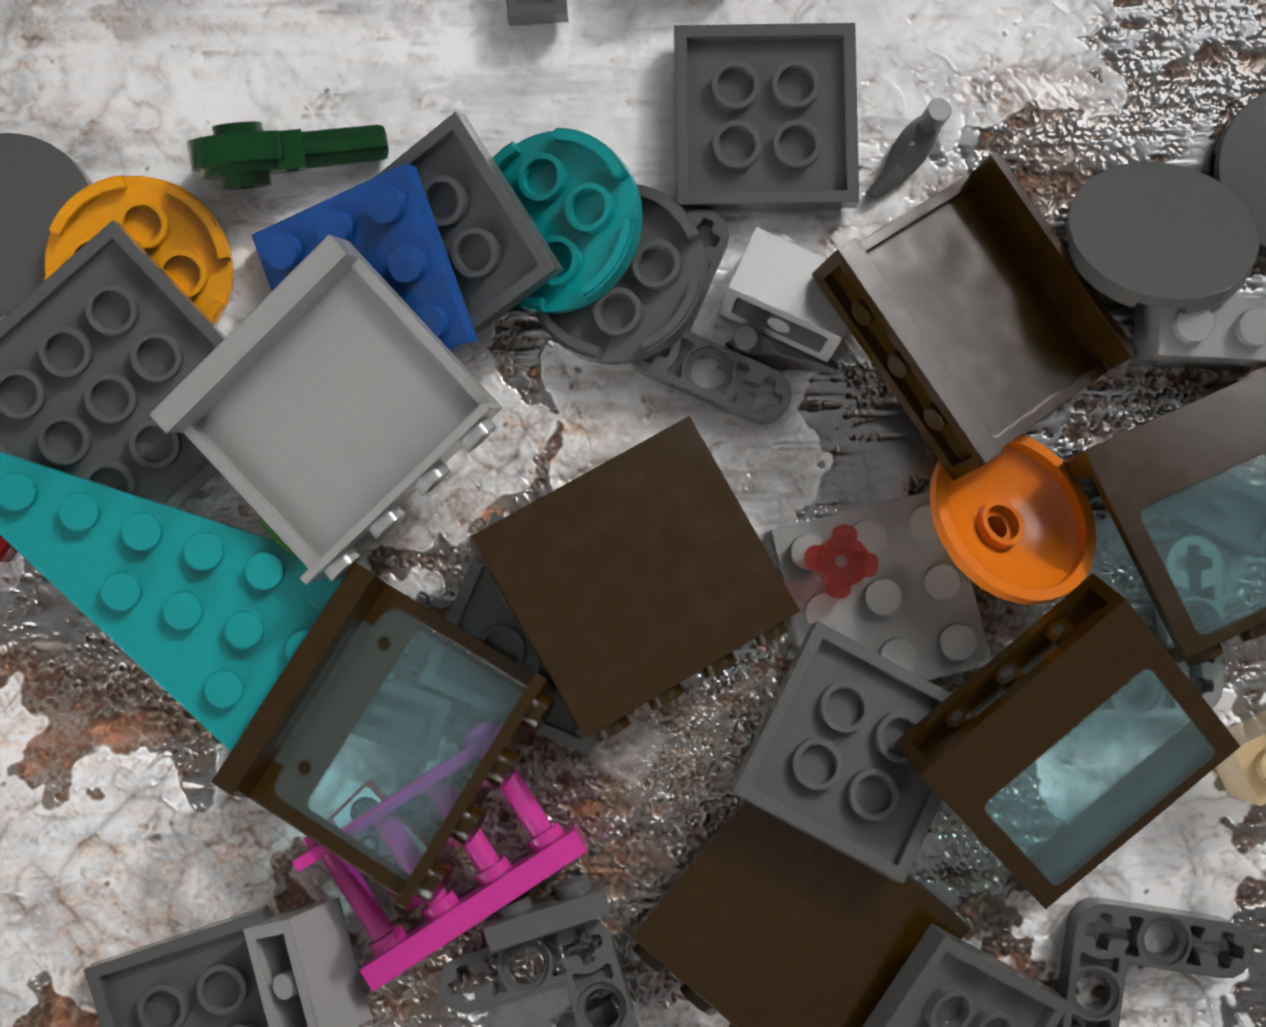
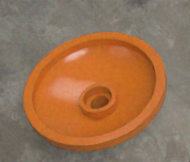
M1021 434L1002 448L1003 452L987 464L954 481L938 460L930 483L929 499L932 519L937 534L948 555L958 568L976 585L990 594L1009 602L1023 605H1039L1063 597L1085 579L1093 564L1096 552L1095 519L1089 500L1079 481L1074 484L1072 483L1063 461L1055 453L1033 438Z

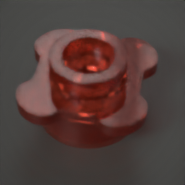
M847 524L836 526L832 531V537L820 546L812 545L808 547L804 554L806 567L818 572L825 581L826 593L833 598L848 596L852 585L858 583L864 577L874 576L879 567L877 556L867 551L866 547L857 540V530ZM839 555H843L847 559V564L844 567L836 565V558Z

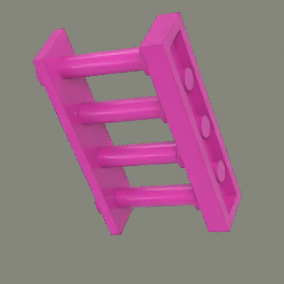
M490 717L460 737L466 746L465 748L390 795L387 799L341 829L355 837L374 824L400 867L412 874L423 854L395 810L427 790L444 819H446L460 796L448 776L477 757H480L482 760L504 723L497 726ZM517 769L501 789V792L529 834L530 838L526 843L530 850L514 861L509 862L505 855L498 857L480 828L467 846L461 844L478 871L474 875L478 884L458 897L453 889L446 892L443 887L431 904L423 900L422 902L425 907L421 912L425 919L406 931L403 930L400 924L393 926L358 869L308 836L301 839L307 850L292 861L297 872L299 873L321 859L372 940L368 944L372 953L368 955L359 970L372 992L588 851L587 840L575 821L563 829L557 821L553 823L549 821ZM334 819L330 820L331 823L338 826Z

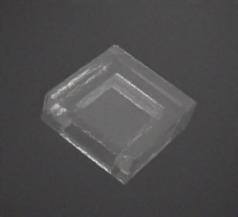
M629 713L627 716L631 724L621 732L602 742L596 740L586 761L640 790L665 745L669 734Z

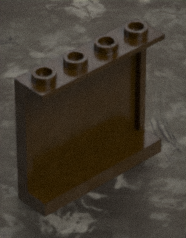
M998 151L990 155L970 174L861 241L854 238L841 246L811 274L953 481L987 464L1003 452L1002 448L1106 372L1138 354L1124 334L1122 327L1115 321L1092 286L1076 270L1071 256L1055 235L1053 228L1041 215L1021 186L1016 175L1009 169Z
M690 416L479 531L468 540V544L479 564L482 562L485 564L576 725L573 728L577 737L585 739L594 734L598 742H602L627 728L631 724L627 714L648 702L651 709L655 710L682 695L685 691L680 683L697 672L701 671L706 679L734 664L737 659L733 651L752 640L758 648L780 637L789 630L784 621L800 612L798 605Z
M742 799L642 919L638 916L631 922V938L636 941L632 948L642 961L659 973L665 967L683 982L680 990L695 1007L706 1014L714 1008L730 1022L728 1027H863L931 923L959 939L964 937L970 927L910 873H908L904 884L895 882Z

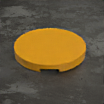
M120 175L88 185L70 198L59 210L49 228L51 232L45 252L46 277L43 278L44 281L114 220L122 225L215 325L218 324L232 295L234 259L229 240L222 225L210 209L197 197L184 188L162 179Z

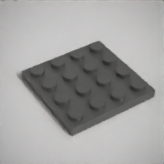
M112 220L0 320V452L179 508L219 471L183 432L166 434L149 414L226 336L119 222Z

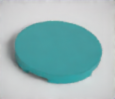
M555 128L554 131L539 133L518 143L512 141L494 155L493 159L564 269L516 306L532 312L561 314L581 309L595 302L610 291L622 278L632 262L639 244L642 229V203L638 186L631 171L624 161L603 142L587 133L574 129Z

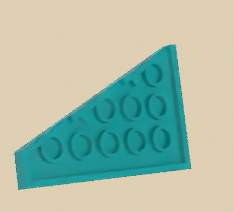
M0 452V535L231 752L347 572L334 582L327 576L305 585L300 577L308 570L307 566L296 555L281 548L271 538Z

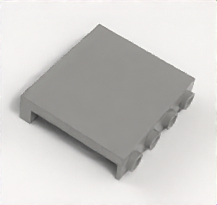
M328 235L149 415L166 434L183 432L307 566L308 570L300 577L303 583L307 585L327 576L332 582L343 576L354 562L357 563L360 560L361 555L355 549L367 537L373 534L376 539H380L404 518L406 513L400 506L413 493L418 491L421 496H425L449 475L451 470L445 463L459 449L463 447L470 453L495 431L497 427L491 419L503 407L349 241Z

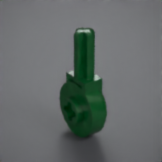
M233 122L215 125L212 127L213 135L191 139L187 142L191 171L201 172V178L204 180H220L222 190L272 185L270 177L272 174L306 171L308 168L384 161L388 158L389 152L384 126L379 124L301 131V129L263 131L262 122Z

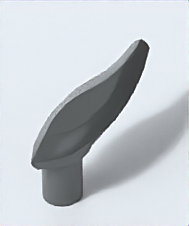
M935 98L931 100L924 112L900 133L890 149L884 169L867 191L871 198L877 199L894 189L913 174L926 160L937 142L942 126L952 112L950 104L945 99Z
M748 325L736 329L733 338L725 343L730 350L776 370L810 369L836 375L838 364L832 359L827 363L763 333L756 332L753 327Z

